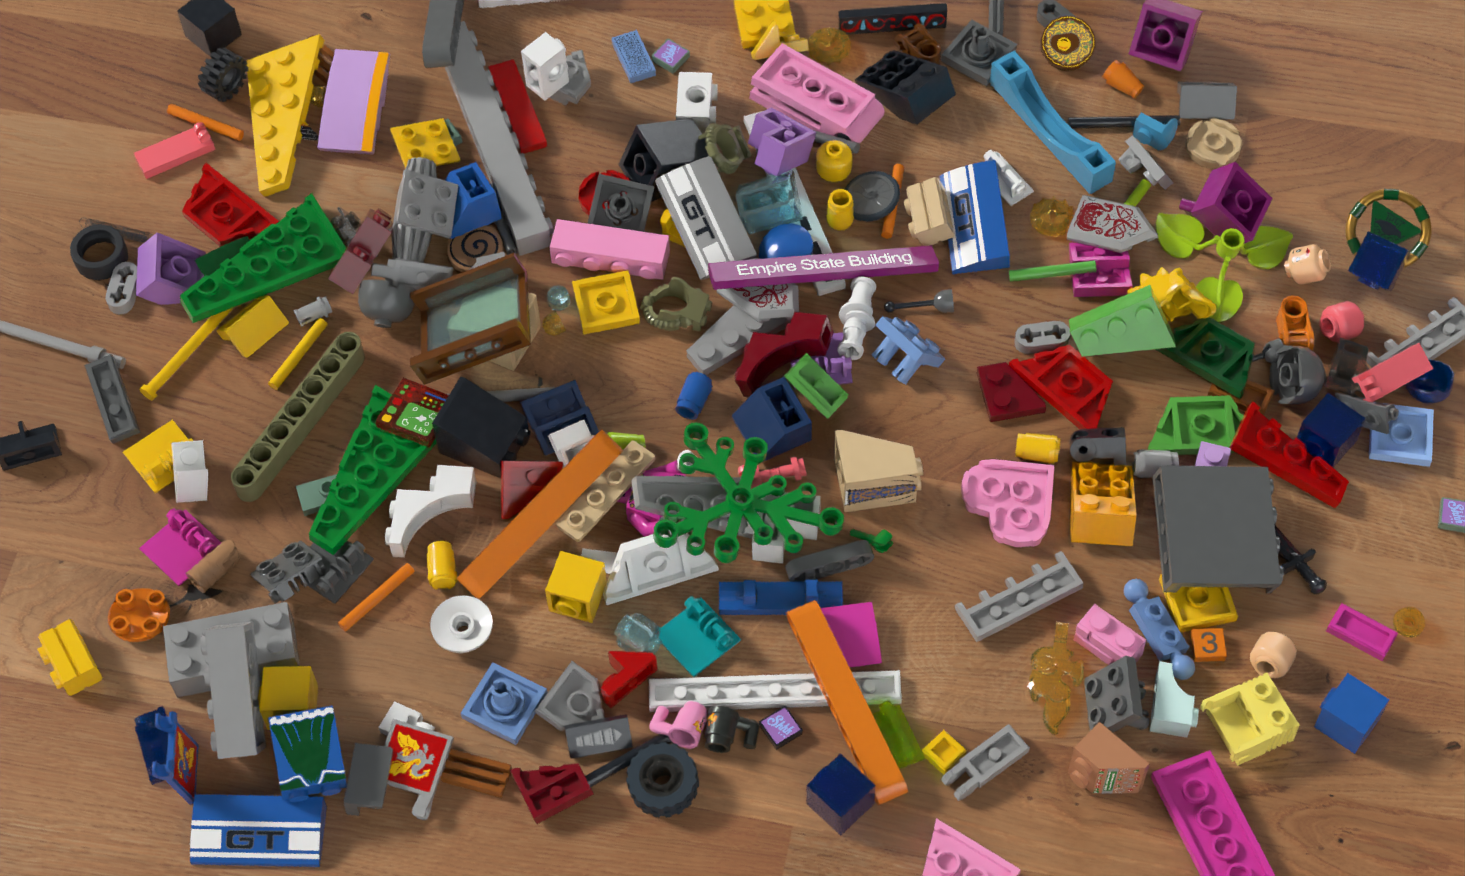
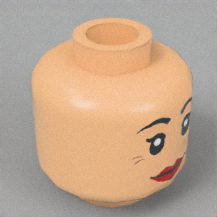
M1315 244L1292 249L1289 253V259L1285 261L1287 276L1292 277L1300 285L1322 281L1331 269L1327 251Z

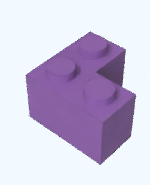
M772 107L756 114L748 144L755 147L758 151L754 164L763 168L770 175L779 176L808 162L816 132Z

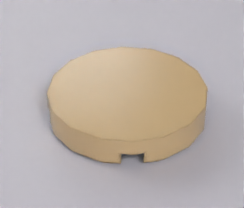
M1213 118L1202 122V120L1196 122L1189 129L1185 145L1188 155L1194 162L1203 167L1217 169L1235 162L1239 158L1243 143L1235 126L1227 121Z

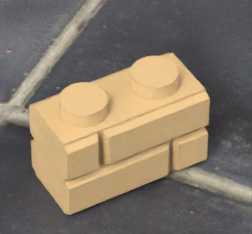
M934 177L923 181L922 184L917 183L908 186L906 189L908 199L904 200V205L908 215L912 216L913 222L908 223L913 239L917 238L922 246H930L938 243V241L953 238L955 234L946 190L940 180Z

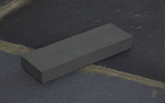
M110 354L84 365L109 440L114 444L141 433L115 357Z

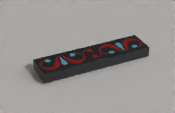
M947 3L838 11L839 35L909 31L913 30L914 26L918 23L922 24L926 29L946 28Z

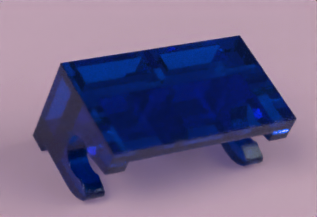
M164 706L134 719L137 725L135 730L152 785L165 781L152 776L153 762L157 761L158 764L165 765L167 761L169 732L155 727L157 713L168 717Z

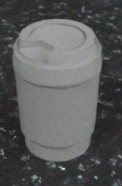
M1144 449L1133 452L1135 457L1134 462H1132L1133 475L1137 478H1153L1154 473L1161 465L1179 466L1177 452Z

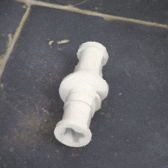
M856 277L852 280L850 286L852 296L849 299V303L843 305L839 311V319L844 328L843 340L839 343L837 351L840 356L845 355V358L851 357V360L861 358L864 353L862 346L863 338L867 331L875 327L871 298L877 286L868 277Z

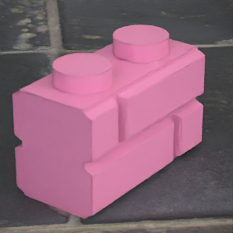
M1096 604L1091 607L1076 626V633L1073 639L1108 665L1124 656L1133 657L1137 662L1143 654L1146 639Z

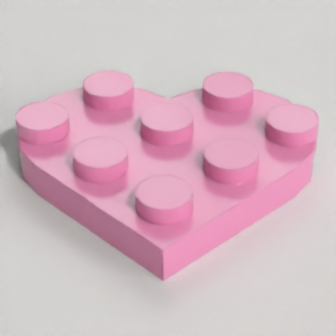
M997 459L981 460L979 465L972 467L964 473L961 493L965 507L970 513L989 518L990 529L993 532L995 541L998 543H1004L1013 547L1038 546L1047 533L1051 518L1054 465Z

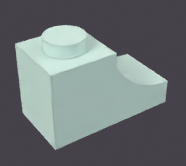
M1159 662L1155 678L1149 732L1187 738L1190 728L1197 727L1199 708H1194L1195 696L1186 694L1176 683L1173 676L1172 663Z

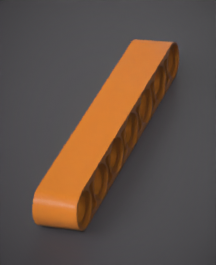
M601 429L456 579L475 598L480 599L624 450Z
M813 600L786 612L790 627L876 804L879 806L908 793L907 785L817 601Z

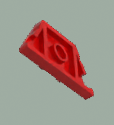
M208 163L203 165V174L199 182L194 184L191 190V197L186 201L182 209L184 218L220 247L246 236L252 239L269 225L279 222Z
M1071 345L1058 347L1054 351L1035 353L1034 358L1022 361L1016 358L1009 362V366L1027 385L1077 428L1095 429L1098 427L1113 381L1084 356L1082 357Z

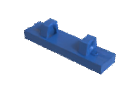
M744 580V582H719V615H786V612L813 600L817 601L820 608L843 606L842 581L756 582V580Z

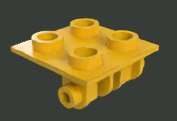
M444 118L390 128L405 169L408 160L414 157L427 158L433 161L436 166L460 162V157Z
M172 419L123 451V454L153 492L157 493L174 481L171 443L193 440L192 438L188 439Z

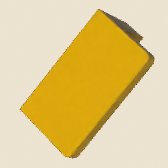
M264 295L254 299L216 331L223 340H231L241 355L248 358L287 326L289 321L269 295Z

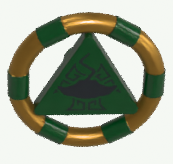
M1380 189L1365 195L1357 201L1350 211L1345 227L1346 241L1355 258L1371 269L1387 272L1407 268L1420 259L1428 248L1432 233L1430 216L1425 206L1415 196L1399 189ZM1399 200L1406 203L1413 209L1421 229L1377 201ZM1372 204L1369 252L1367 254L1364 252L1356 236V226L1366 208ZM1420 234L1419 241L1405 257L1394 261L1373 258V256Z

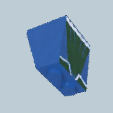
M333 705L268 717L283 800L289 799L290 802H299L308 799L309 795L322 793L324 796L340 793L342 788L347 787Z

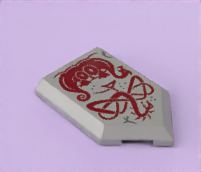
M1082 195L1067 234V240L1120 253L1132 249V246L1143 241L1150 242L1158 238V234L1139 207Z
M795 283L717 289L719 295L758 322L770 321V318L787 317V320H791L794 312H799L798 285Z

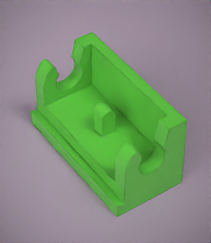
M807 353L784 375L827 419L848 398L849 394Z

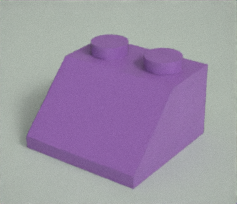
M157 232L138 248L136 296L159 305L180 304V295L204 277L194 260L205 255L206 252Z

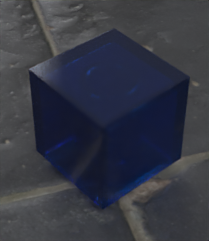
M1368 231L1348 271L1358 276L1357 281L1371 288L1379 290L1381 287L1391 292L1411 252Z
M1327 393L1303 420L1297 438L1305 444L1309 454L1313 457L1320 456L1334 468L1358 440L1366 418Z
M840 753L806 785V804L841 836L874 805L876 785Z

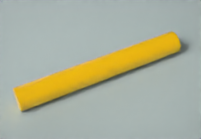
M322 318L316 320L268 382L271 388L278 390L328 324Z

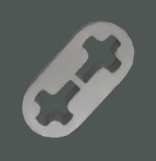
M122 262L113 270L105 299L110 311L114 314L128 313L134 306L137 297V266L132 262ZM126 276H127L126 282L124 283L122 277H126ZM123 293L125 299L120 300L121 294Z
M1061 321L1023 325L1016 331L1015 347L1024 354L1054 351L1058 347L1068 345L1070 339L1069 326ZM1057 332L1061 339H1056L1052 333ZM1024 336H1029L1030 340L1033 341L1031 343H1027V340L1023 338Z

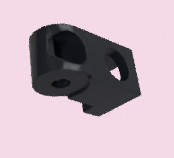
M1124 427L1080 429L1071 435L1069 440L1070 453L1076 461L1088 462L1093 458H1113L1114 466L1126 465V435Z

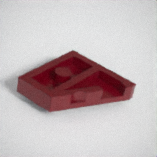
M1006 362L977 367L976 374L990 422L1046 413L1045 402Z
M579 763L564 764L560 767H553L552 765L539 766V770L522 771L521 768L510 770L536 824L594 794Z

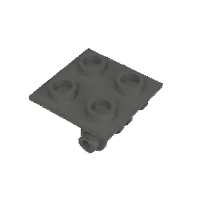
M300 540L284 547L282 553L275 558L261 562L250 575L270 592L268 595L273 603L276 604L279 601L283 603L294 595L288 582L297 593L300 591L294 580L295 577L298 578L304 587H307L306 580L311 584L320 576L322 577V572L327 569L321 561L322 557Z
M346 541L334 555L313 543L310 548L322 557L321 561L327 570L322 572V577L320 576L311 584L307 580L306 582L310 588L336 604L374 561V558L364 552L365 547L359 541L354 543Z

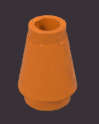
M1118 60L1113 61L1102 76L1107 80L1106 84L1134 99L1145 87L1124 62L1120 63Z

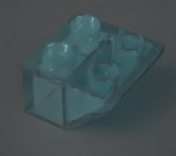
M789 170L779 176L772 175L738 186L736 200L739 217L749 235L775 228L781 224L803 220L793 170Z

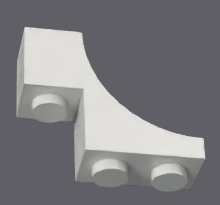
M437 465L436 476H431L430 491L397 489L396 501L391 500L389 510L390 518H393L392 525L387 527L385 532V544L390 546L393 557L405 558L406 550L412 537L430 519L450 510L473 508L476 489V477L473 467Z

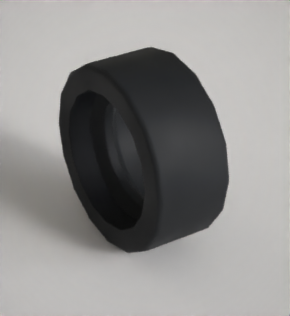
M98 224L80 230L71 242L70 255L81 275L92 280H104L111 278L113 270L118 264L127 262L128 249L118 230L109 225ZM106 242L115 245L113 254L103 261L88 262L83 259L85 251L97 243Z

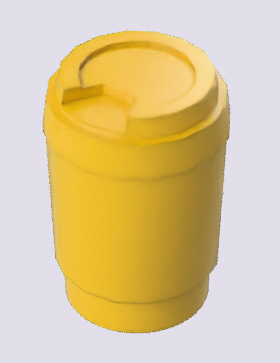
M845 189L834 190L828 199L827 223L834 230H845L852 225L854 220L852 195Z
M1018 433L1015 457L1023 458V460L1054 464L1058 462L1061 438H1058L1056 435Z
M447 541L433 542L427 547L429 584L435 590L438 588L451 589L458 581L456 579L458 575L452 545Z

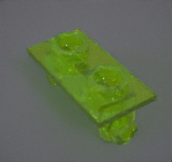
M891 701L881 703L879 705L881 710L873 713V717L898 768L901 769L924 760L925 757L900 704L895 705Z

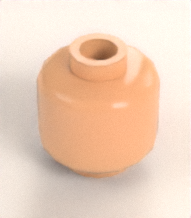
M1267 632L1262 634L1251 651L1250 661L1259 675L1263 676L1267 672L1270 678H1280L1289 671L1296 658L1297 650L1295 644L1286 635L1278 632Z

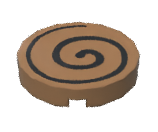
M482 226L464 235L451 238L447 243L448 261L453 269L461 272L469 270L476 263V258L504 252L501 237L497 231L489 226Z

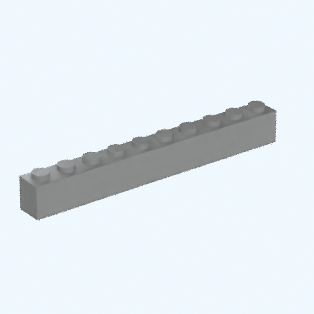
M462 21L454 66L445 67V70L489 181L496 192L519 256L550 247V235L554 232L552 222L549 217L544 218L545 206L541 196H535L534 191L537 188L532 174L527 175L525 171L528 169L524 154H518L517 148H519V143L515 132H509L508 128L511 127L508 114L506 111L501 112L502 101L498 90L494 92L492 90L494 82L490 70L485 71L483 66H486L482 51H477L475 46H478L473 30L468 31L465 21Z

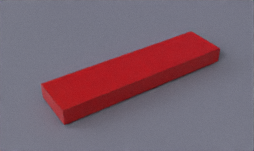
M512 59L488 66V70H490L493 78L496 91L498 90L501 97L503 110L508 114L511 124L510 128L517 136L520 153L526 154L548 147L547 140L515 60Z

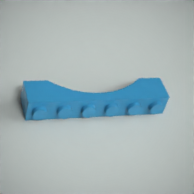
M1012 51L992 62L990 75L992 87L1089 194H1092L1113 181L1116 161L1098 142L1081 136L1060 117L1042 92L1031 68L1015 51Z

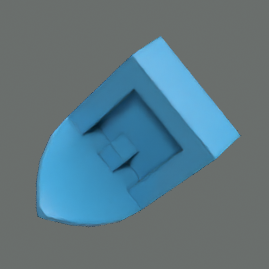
M1141 112L1135 120L1133 136L1142 144L1149 145L1156 150H1164L1174 139L1178 120L1173 118L1164 125Z

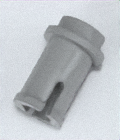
M318 296L316 297L317 301L293 310L301 327L323 316L329 317L328 314L333 311L326 297L320 299Z

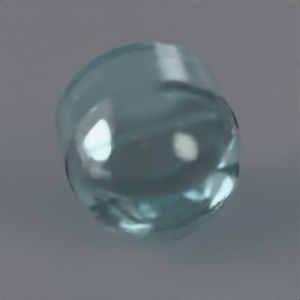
M561 285L552 286L547 293L548 306L556 311L566 309L570 304L568 290Z

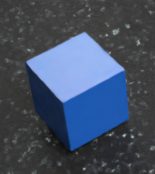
M1347 673L1337 688L1333 687L1320 705L1322 710L1314 728L1355 754L1380 720L1389 699Z

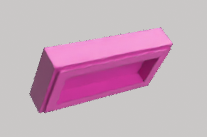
M1343 603L1339 606L1326 629V632L1380 661L1384 660L1398 635V632Z

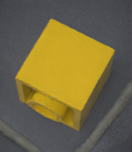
M560 551L545 589L549 611L593 623L607 584L605 563Z
M311 666L263 667L262 686L259 688L258 703L259 711L268 730H270L268 717L317 708L318 684Z

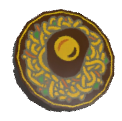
M1061 16L1052 20L1045 27L1040 40L1041 52L1052 67L1062 71L1076 70L1091 59L1095 49V35L1091 27L1084 20L1074 16Z

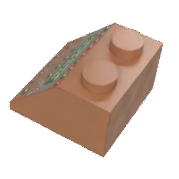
M1099 722L1074 747L1068 773L1071 780L1078 787L1086 788L1092 794L1138 793L1143 787L1149 763Z

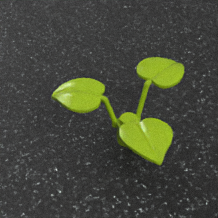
M1159 213L1156 219L1158 241L1163 250L1175 258L1185 259L1192 254L1193 249L1202 250L1217 244L1216 251L1224 259L1219 280L1214 277H1206L1197 284L1196 288L1216 304V312L1210 318L1219 323L1232 318L1239 310L1243 300L1240 284L1234 280H1224L1230 260L1235 258L1240 251L1242 255L1247 254L1249 263L1254 267L1272 269L1282 262L1293 238V234L1275 227L1259 226L1253 241L1245 244L1243 234L1233 228L1226 229L1221 237L1215 235L1214 239L1200 244L1204 238V229L1196 218L1186 214Z

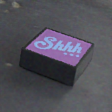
M786 706L759 721V727L776 750L803 734L802 728Z

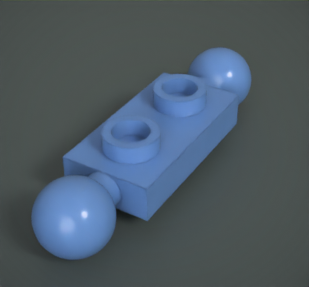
M1140 579L1129 580L1124 586V596L1128 601L1136 603L1132 605L1129 612L1159 661L1171 660L1173 676L1179 680L1189 679L1195 672V663L1189 656L1182 655L1189 649L1186 640L1159 596L1148 599L1149 590L1147 584Z

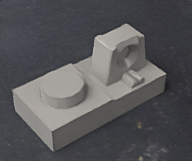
M1133 135L1125 141L1129 148L1118 160L1130 174L1144 166L1147 170L1143 174L1153 186L1159 183L1166 190L1174 183Z

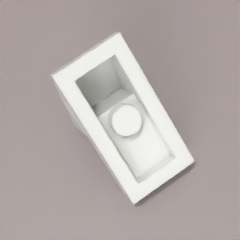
M203 440L172 442L176 503L207 501L208 469H205Z

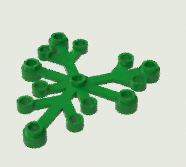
M691 423L684 430L683 440L689 449L697 450L702 459L697 458L691 453H685L679 459V470L684 474H692L695 471L713 474L727 492L724 502L704 511L683 507L677 502L667 503L664 507L665 520L658 521L655 524L653 539L658 546L669 548L677 542L679 536L693 530L692 535L687 538L686 550L691 555H700L705 549L704 537L708 523L730 513L725 534L719 536L714 544L715 557L722 563H730L738 557L740 545L736 538L743 516L754 530V541L759 545L765 546L772 541L773 529L763 522L757 512L767 514L784 537V548L790 553H797L802 549L803 536L795 532L787 519L817 526L825 535L832 536L842 530L844 515L839 509L833 507L825 508L820 514L790 507L799 502L809 504L815 500L817 489L812 483H802L798 489L783 495L786 491L787 481L780 475H774L769 481L751 489L757 465L766 459L768 450L767 443L759 437H751L744 442L742 455L746 462L739 485H737L725 469L728 457L734 451V441L729 437L719 438L716 442L715 455L707 444L709 434L707 427L701 423ZM726 445V446H728L729 448H728V449H723V448H721L720 446ZM684 462H691L693 465L687 466ZM773 484H780L782 487L776 488ZM808 491L811 495H805L802 492ZM770 494L773 496H781L772 501L761 500V498H764ZM674 510L678 513L673 515L670 514L669 511ZM759 533H766L768 536L762 537ZM662 535H667V536H669V538H664V537H661V536H662ZM795 540L798 542V544L794 545L789 543V541ZM691 543H699L701 546L694 547ZM723 550H728V551H730L731 553H724V552H722V551H723Z

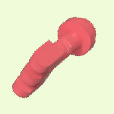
M792 457L790 458L792 464L760 471L757 465L751 489L769 481L774 475H780L784 478L795 475L796 481L802 480L801 477L807 475L803 458L797 459ZM744 465L738 468L740 476L742 475Z

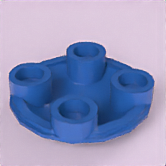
M793 223L781 224L771 229L763 237L759 246V259L811 255L813 252L812 237L809 231L801 225Z

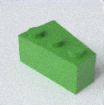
M1151 285L1069 319L1070 333L1082 357L1176 347L1174 334Z

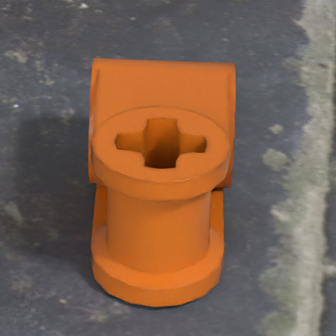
M1287 296L1283 299L1276 317L1279 338L1284 345L1302 346L1313 351L1314 333L1310 325L1307 304L1299 296ZM1287 312L1294 313L1296 316L1290 315Z

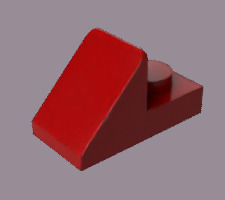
M608 652L609 663L618 672V674L613 673L604 680L602 687H600L602 701L610 709L658 670L657 658L653 653Z

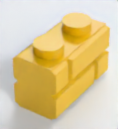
M68 619L58 624L56 628H50L39 634L38 638L42 646L37 648L45 665L52 664L54 671L49 674L57 689L64 687L68 696H72L84 690L85 687H90L102 681L103 677L73 619Z

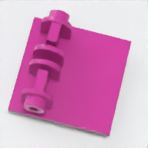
M173 508L166 515L168 524L144 543L139 550L174 583L180 586L188 579L186 572L191 570L195 564L199 563L201 559L220 545L221 542L186 509L182 511Z

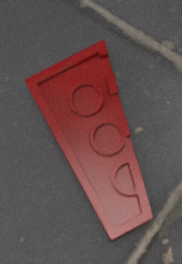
M1252 401L1246 409L1229 448L1261 467H1268V471L1336 508L1341 503L1349 481L1320 456L1313 457L1309 454L1302 441L1297 437L1294 440L1291 439L1280 429L1282 425L1273 417L1270 420L1259 412L1261 407Z

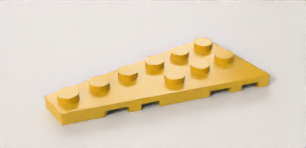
M320 34L246 60L259 192L264 197L290 188L296 158L294 157L296 145L301 142L302 134L300 128L302 122L306 121L314 87L312 78L314 70H318L320 61L317 57L319 49L323 48L325 41Z

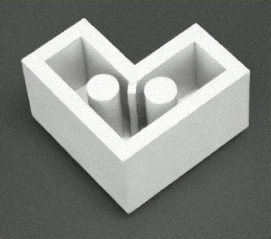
M770 494L764 498H761V500L772 501L781 496H773ZM816 496L812 503L805 504L799 502L790 507L820 514L821 496ZM757 512L763 522L773 529V537L770 544L762 546L754 541L753 533L752 560L783 564L785 539L767 514ZM787 519L795 532L800 533L803 539L817 540V526ZM759 533L762 537L768 536L766 533Z

